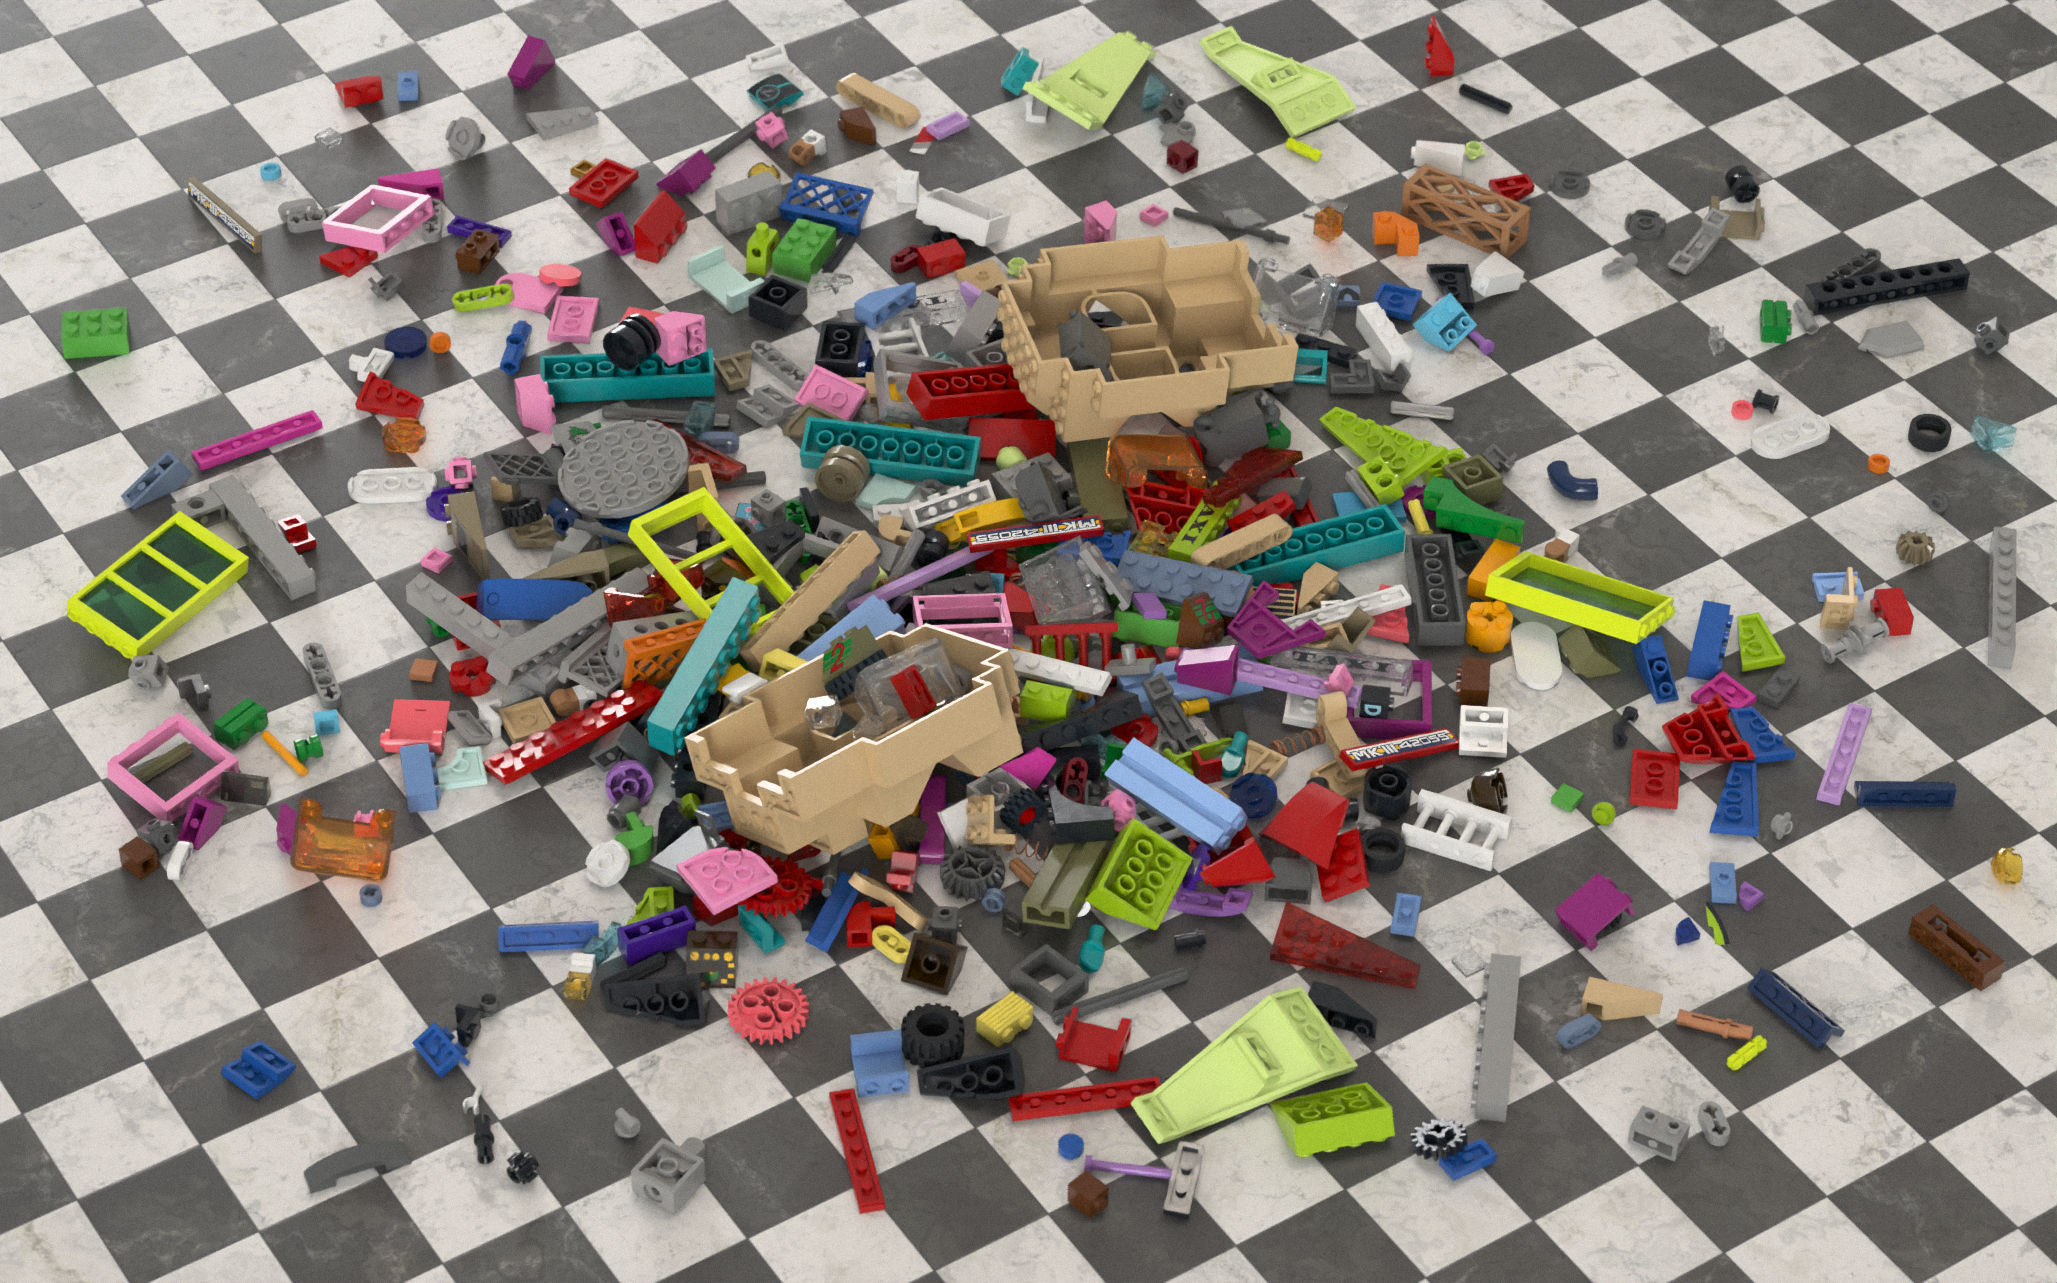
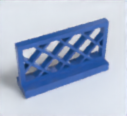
M796 172L786 199L780 204L779 211L782 220L796 222L798 218L834 227L836 232L859 237L861 223L874 191L871 188ZM799 180L807 181L810 184L802 189H799L797 186ZM826 185L829 188L820 194L816 190V187ZM841 188L846 189L848 194L839 198L836 196V191ZM813 189L815 196L805 200L802 194ZM860 193L867 194L865 199L859 202L854 198V196ZM832 194L835 200L824 204L822 198ZM798 196L803 201L797 205L790 203L793 198ZM851 197L854 204L844 208L841 202ZM817 200H819L822 205L821 207H818L816 209L810 208L809 204ZM837 204L841 209L836 213H831L828 210ZM858 209L859 215L857 218L848 216V212Z

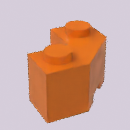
M1373 212L1372 236L1374 244H1395L1397 256H1418L1420 235L1417 223L1396 212Z

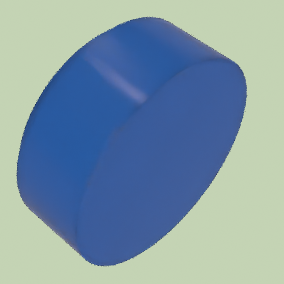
M1076 1134L1063 1135L1058 1141V1152L1066 1159L1079 1158L1084 1152V1141Z

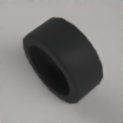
M1935 414L1918 415L1910 423L1908 440L1918 450L1925 452L1942 451L1949 444L1952 431L1951 425L1946 419ZM1931 430L1937 432L1940 435L1929 436L1923 434L1920 431Z
M1378 828L1372 829L1362 836L1367 869L1377 873H1390L1397 870L1403 864L1405 842L1398 833L1390 829ZM1382 845L1393 849L1395 853L1381 856L1370 852L1369 848Z

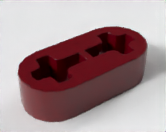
M916 244L909 245L891 256V270L896 273H904L916 266L917 248L921 246Z

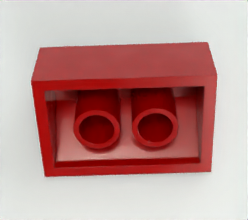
M664 190L659 193L634 223L636 258L656 264L667 255L670 248L677 243L679 237L687 230L685 212Z

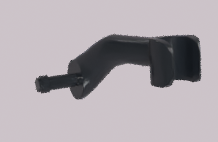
M1627 706L1620 719L1614 724L1613 741L1616 745L1623 746L1626 744L1627 736L1623 728L1629 720L1632 722L1637 721L1639 714L1636 708Z

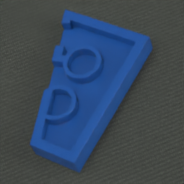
M1131 530L1123 531V534L1119 535L1104 532L1103 536L1059 541L1057 556L1084 561L1079 555L1081 545L1089 541L1101 550L1102 556L1107 562L1111 561L1114 565H1119L1124 551L1128 550Z
M1754 707L1730 710L1733 726L1741 740L1748 742L1755 755V759L1748 760V763L1795 759L1796 752L1791 747L1787 748L1785 746L1783 738L1779 734L1775 735L1769 728V723Z

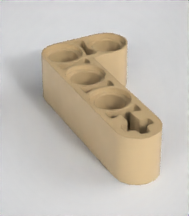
M1343 691L1319 695L1316 712L1317 726L1322 729L1325 742L1345 778L1352 780L1365 777L1367 771L1371 768L1352 772L1339 757L1341 750L1362 746L1346 717L1347 700Z

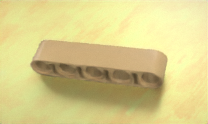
M855 73L849 74L836 83V89L842 97L860 107L863 106L864 109L901 129H906L921 117L920 111L915 105Z
M1272 514L1199 547L1192 553L1190 560L1193 564L1225 570L1284 543L1291 537L1293 528L1278 514Z

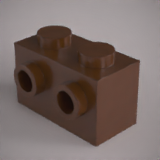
M476 229L456 251L455 258L457 259L458 269L480 275L500 252L498 235Z
M1462 657V666H1457L1456 680H1460V682H1456L1455 696H1460L1459 705L1488 707L1490 659Z

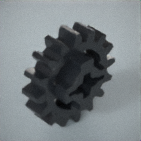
M1442 1118L1440 1121L1431 1119L1430 1124L1423 1122L1422 1128L1416 1127L1415 1133H1411L1413 1151H1416L1417 1156L1424 1155L1425 1160L1433 1157L1434 1161H1437L1440 1157L1448 1160L1449 1155L1456 1157L1457 1151L1463 1152L1464 1146L1468 1145L1466 1128H1463L1461 1122L1455 1124L1454 1119L1449 1122H1445V1118Z

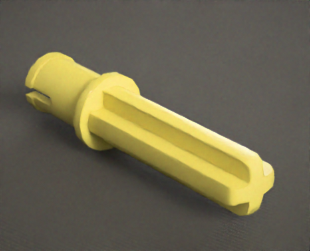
M1418 499L1410 500L1408 508L1417 533L1434 534L1429 529L1420 501Z

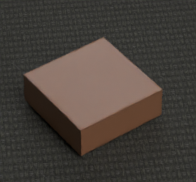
M415 658L409 673L410 680L433 682L438 669V661Z

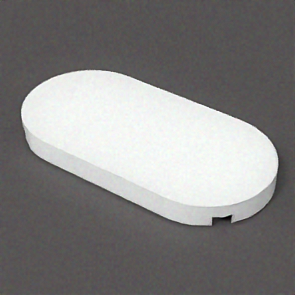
M1806 412L1797 413L1755 429L1750 445L1754 452L1762 457L1770 459L1784 458L1826 442L1830 434V424L1820 415L1815 414L1811 416Z
M422 467L368 469L358 472L356 477L353 478L352 476L348 481L350 497L354 501L363 504L422 501L427 499V497L429 498L431 492L437 489L435 474L429 473L428 469Z
M1524 622L1517 625L1511 632L1510 644L1518 681L1521 683L1523 681L1527 684V687L1535 690H1546L1554 687L1555 683H1559L1562 677L1561 658L1554 630L1539 622Z

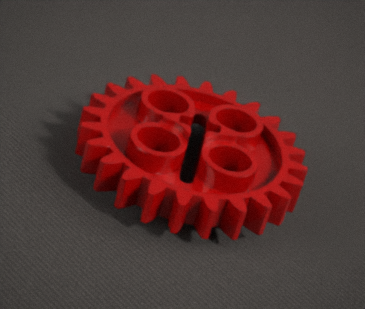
M767 856V859L764 861L777 875L778 883L739 902V906L746 905V911L754 909V915L764 912V917H767L769 913L773 914L774 918H777L778 913L787 917L788 911L796 914V908L803 910L804 904H808L809 898H811L812 881L810 880V874H805V868L798 869L797 862L790 865V859L782 862L780 861V856L775 860Z

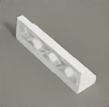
M1042 56L1037 58L1039 66L1035 70L1031 82L1034 80L1040 82L1056 72L1044 70V57ZM1028 93L1026 121L1046 123L1050 106Z

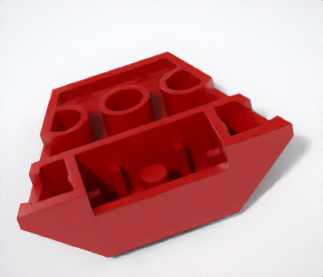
M1126 472L1122 474L1139 536L1169 543L1174 542L1209 490L1189 485L1185 489L1147 482L1145 481V476Z
M1719 693L1714 695L1713 700L1708 703L1697 705V709L1688 714L1683 713L1662 725L1664 734L1678 759L1682 762L1710 765L1755 759V755L1748 742L1741 740L1727 715L1728 708Z
M1311 782L1296 793L1258 835L1275 844L1284 846L1330 872L1332 865L1330 863L1333 850L1337 848L1335 841L1338 831L1343 827L1350 801L1327 788Z

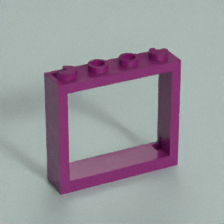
M1349 657V659L1360 660L1358 661L1359 663L1362 660L1371 661V663L1361 664L1368 670L1354 668L1355 666H1352L1353 668L1347 667L1353 680L1373 679L1421 682V721L1354 717V708L1347 706L1346 717L1358 738L1395 739L1432 731V661ZM1376 662L1392 664L1386 667V671H1389V673L1373 671V669L1376 670L1379 667V664Z

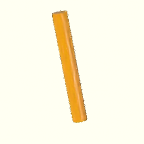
M269 731L262 733L261 737L300 776L304 777L308 774L309 770Z

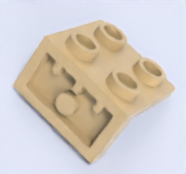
M1853 567L1847 568L1841 595L1826 594L1820 618V628L1847 630L1849 622L1854 620V608H1857L1858 594H1854V589L1857 586V576L1853 575Z
M994 795L968 797L966 804L968 818L965 830L967 846L969 844L970 846L996 847L1015 844V834H1006L1004 829H994Z

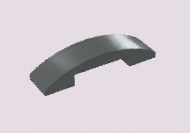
M1163 672L1142 682L1144 691L1156 716L1170 738L1178 742L1182 753L1207 743L1199 729L1195 730L1174 698V690Z
M376 1141L335 1152L314 1163L303 1173L310 1192L315 1193L335 1187V1179L381 1165H384L386 1171L412 1164L404 1142Z

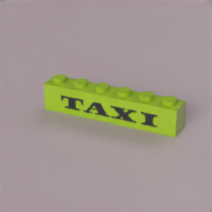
M1215 480L1170 546L1168 558L1191 563V555L1196 549L1217 540L1220 532H1224L1226 528V521L1233 518L1234 511L1240 508L1242 497L1239 496L1240 487Z

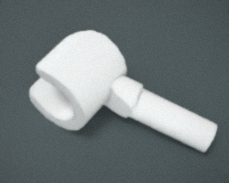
M477 1086L473 1097H468L463 1101L465 1113H467L469 1107H474V1115L479 1114L478 1099L483 1090L481 1086Z

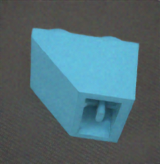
M1451 293L1440 298L1412 324L1425 341L1448 352L1477 326Z

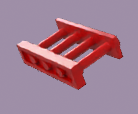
M1118 622L1024 625V635L1029 636V639L1032 640L1033 654L1042 656L1041 639H1043V635H1053L1056 659L1065 661L1064 638H1067L1066 634H1076V638H1078L1079 665L1088 667L1087 638L1090 637V633H1099L1102 645V671H1105L1104 667L1111 661L1110 637L1113 636V632H1118ZM1117 675L1112 676L1110 683H1115L1114 679L1117 678ZM1026 678V681L1029 680V681H1034V682H1039V683H1044V684H1045V682H1042V681H1038V680Z

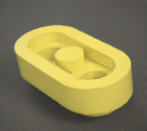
M886 925L878 926L872 932V944L875 948L895 963H906L911 945L908 939L894 928Z

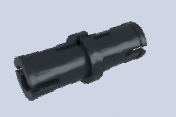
M484 1114V1123H482L481 1115L474 1118L476 1131L474 1144L477 1146V1160L481 1164H484V1156H486L487 1164L494 1160L492 1148L494 1134L491 1132V1119L486 1114Z

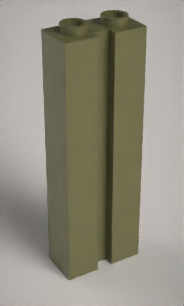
M1112 437L1067 442V456L1073 486L1079 491L1081 506L1088 511L1080 517L1100 515L1104 530L1116 535L1123 534V531L1128 530V513Z
M1114 840L1066 844L1055 843L1022 900L1023 922L1070 929L1086 901L1085 898L1111 850Z

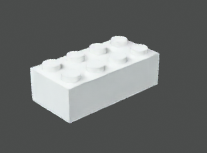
M941 187L920 195L916 218L922 220L926 225H935L940 227L941 231L952 232L961 239H970L975 241L976 245L986 246L1006 238L1010 214L993 209L991 219L989 220L990 206Z

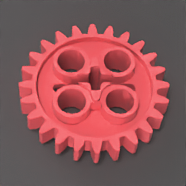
M767 977L763 978V982H759L755 978L753 985L745 982V989L738 987L737 994H731V1001H728L727 1010L730 1026H734L735 1033L741 1032L742 1039L750 1036L751 1043L756 1038L759 1039L761 1045L765 1040H769V1043L773 1045L774 1039H778L779 1042L783 1043V1037L785 1036L793 1039L792 1032L800 1034V1027H806V1020H809L807 995L802 994V988L796 989L795 983L787 985V979L779 983L777 982V977H774L772 982H768Z

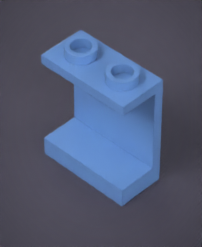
M900 1029L850 1035V1053L859 1097L909 1092V1071L905 1069Z

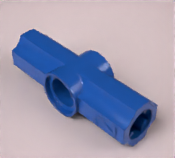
M519 320L514 324L511 334L506 338V348L500 363V369L506 374L514 375L515 372L519 371L522 360L526 358V348L532 333V326L526 321Z

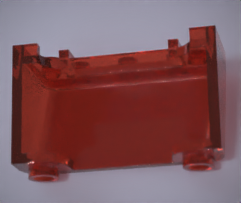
M669 558L673 564H677L683 561L679 559ZM702 562L681 571V574L695 590L705 580ZM656 568L653 574L647 575L648 587L637 594L618 592L617 588H609L603 592L611 629L614 622L657 616L680 601L681 597Z

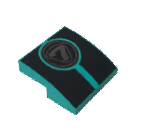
M780 73L759 81L747 90L748 95L767 111L775 106L780 108L784 104L790 107L804 95L803 91Z

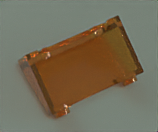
M1115 434L1108 441L1105 478L1124 487H1139L1146 481L1147 470H1174L1176 472V479L1186 480L1188 485L1193 488L1207 489L1208 473L1187 437L1181 435Z
M299 798L290 856V864L294 869L302 872L367 881H381L387 877L393 845L396 810H376L371 816L370 823L324 817L322 816L323 810L320 802L311 798Z

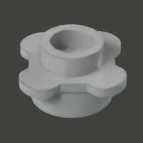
M1786 812L1784 816L1776 815L1771 822V831L1776 833V839L1781 840L1785 834H1789L1792 830L1793 823L1790 821L1791 814L1789 812Z
M1372 816L1361 818L1357 823L1361 837L1372 829L1380 828L1381 822Z

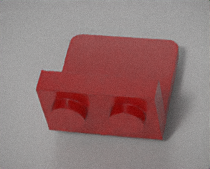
M368 75L335 83V89L345 108L384 99L382 80L379 75L374 77Z

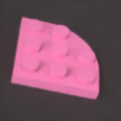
M728 847L710 849L677 865L679 874L713 915L778 883L777 875L760 856L746 849H742V852L728 850Z

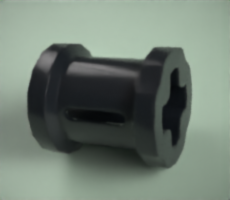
M1758 389L1752 405L1754 408L1760 407L1774 414L1778 407L1780 396H1772Z

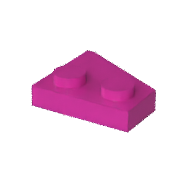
M1724 671L1691 695L1693 703L1706 704L1713 700L1714 695L1719 693L1728 708V712L1731 709L1750 707L1756 703V696Z

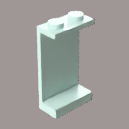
M722 245L687 260L688 277L731 314L748 307V296L764 282L761 277L750 282L727 263L724 258V246Z

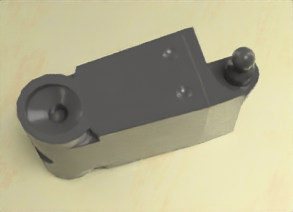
M1072 310L1069 313L1070 318H1072L1070 321L1064 324L1059 322L1061 358L1068 357L1074 371L1100 368L1105 381L1111 382L1112 373L1108 369L1111 362V337L1082 312L1078 314L1075 310Z
M1259 391L1212 412L1211 416L1197 417L1193 421V427L1201 447L1203 464L1206 467L1213 468L1224 462L1225 458L1232 459L1270 443L1265 424L1271 422L1273 428H1278L1280 425L1278 420L1281 415L1280 408L1274 404V399L1269 397L1266 400L1268 406L1262 405Z

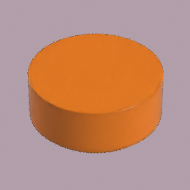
M444 332L432 334L429 339L431 350L435 353L447 352L451 347L450 336Z
M1873 454L1868 458L1867 468L1871 472L1883 474L1889 470L1890 459L1887 456Z

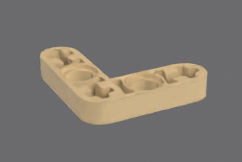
M856 871L848 881L858 891L884 902L889 907L895 906V912L919 931L923 932L928 925V919L887 885Z

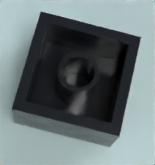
M771 275L748 296L749 317L785 330L808 309L807 288Z

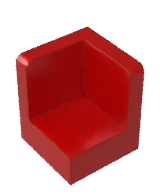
M1193 750L1191 769L1194 772V777L1204 784L1221 781V758L1203 761L1198 751Z

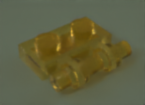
M1144 519L1130 547V551L1168 558L1169 548L1179 533L1176 531H1172L1171 534L1164 533L1165 526ZM1162 543L1165 546L1164 548L1159 547L1158 544Z

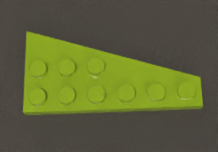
M1338 407L1333 408L1319 419L1325 429L1364 463L1379 455L1384 462L1389 461L1394 469L1393 474H1399L1404 482V486L1448 454L1446 447L1431 445L1430 441L1415 439L1411 434L1387 425L1380 426L1371 419L1364 420L1359 418L1357 414Z

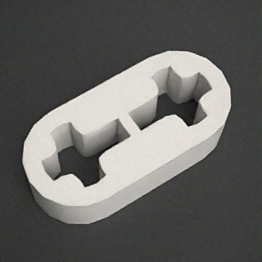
M178 841L167 868L169 880H183L193 856L192 842Z

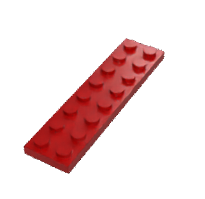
M646 680L634 681L629 688L615 691L611 696L602 701H596L590 707L574 712L571 717L553 723L544 731L536 732L530 738L514 743L509 749L491 755L488 760L483 762L485 771L504 785H507L644 714L647 709L657 705L664 692Z

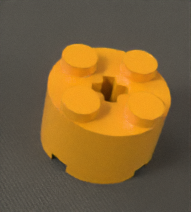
M1503 601L1473 602L1470 605V609L1467 612L1465 640L1468 645L1472 647L1473 644L1479 647L1478 650L1481 652L1493 653L1503 650L1504 646L1510 643L1513 615L1506 607V603Z

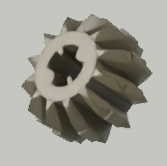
M1917 530L1914 533L1907 531L1906 534H1901L1896 545V554L1899 555V560H1905V564L1911 563L1914 567L1916 564L1924 566L1925 562H1930L1935 551V543L1932 541V537L1926 536V532L1918 533Z

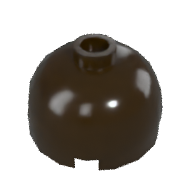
M1499 768L1480 772L1473 778L1471 788L1467 789L1469 803L1473 802L1475 806L1505 815L1508 804L1503 805V800L1508 797L1503 773H1498Z

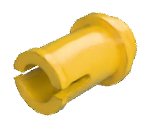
M1206 697L1191 701L1182 700L1179 703L1187 718H1190L1193 714L1209 711V702Z

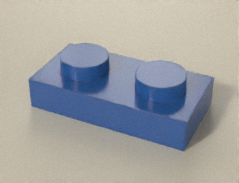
M1481 1138L1464 1146L1463 1152L1457 1151L1456 1157L1449 1155L1448 1160L1440 1157L1439 1165L1454 1182L1496 1162L1497 1154Z

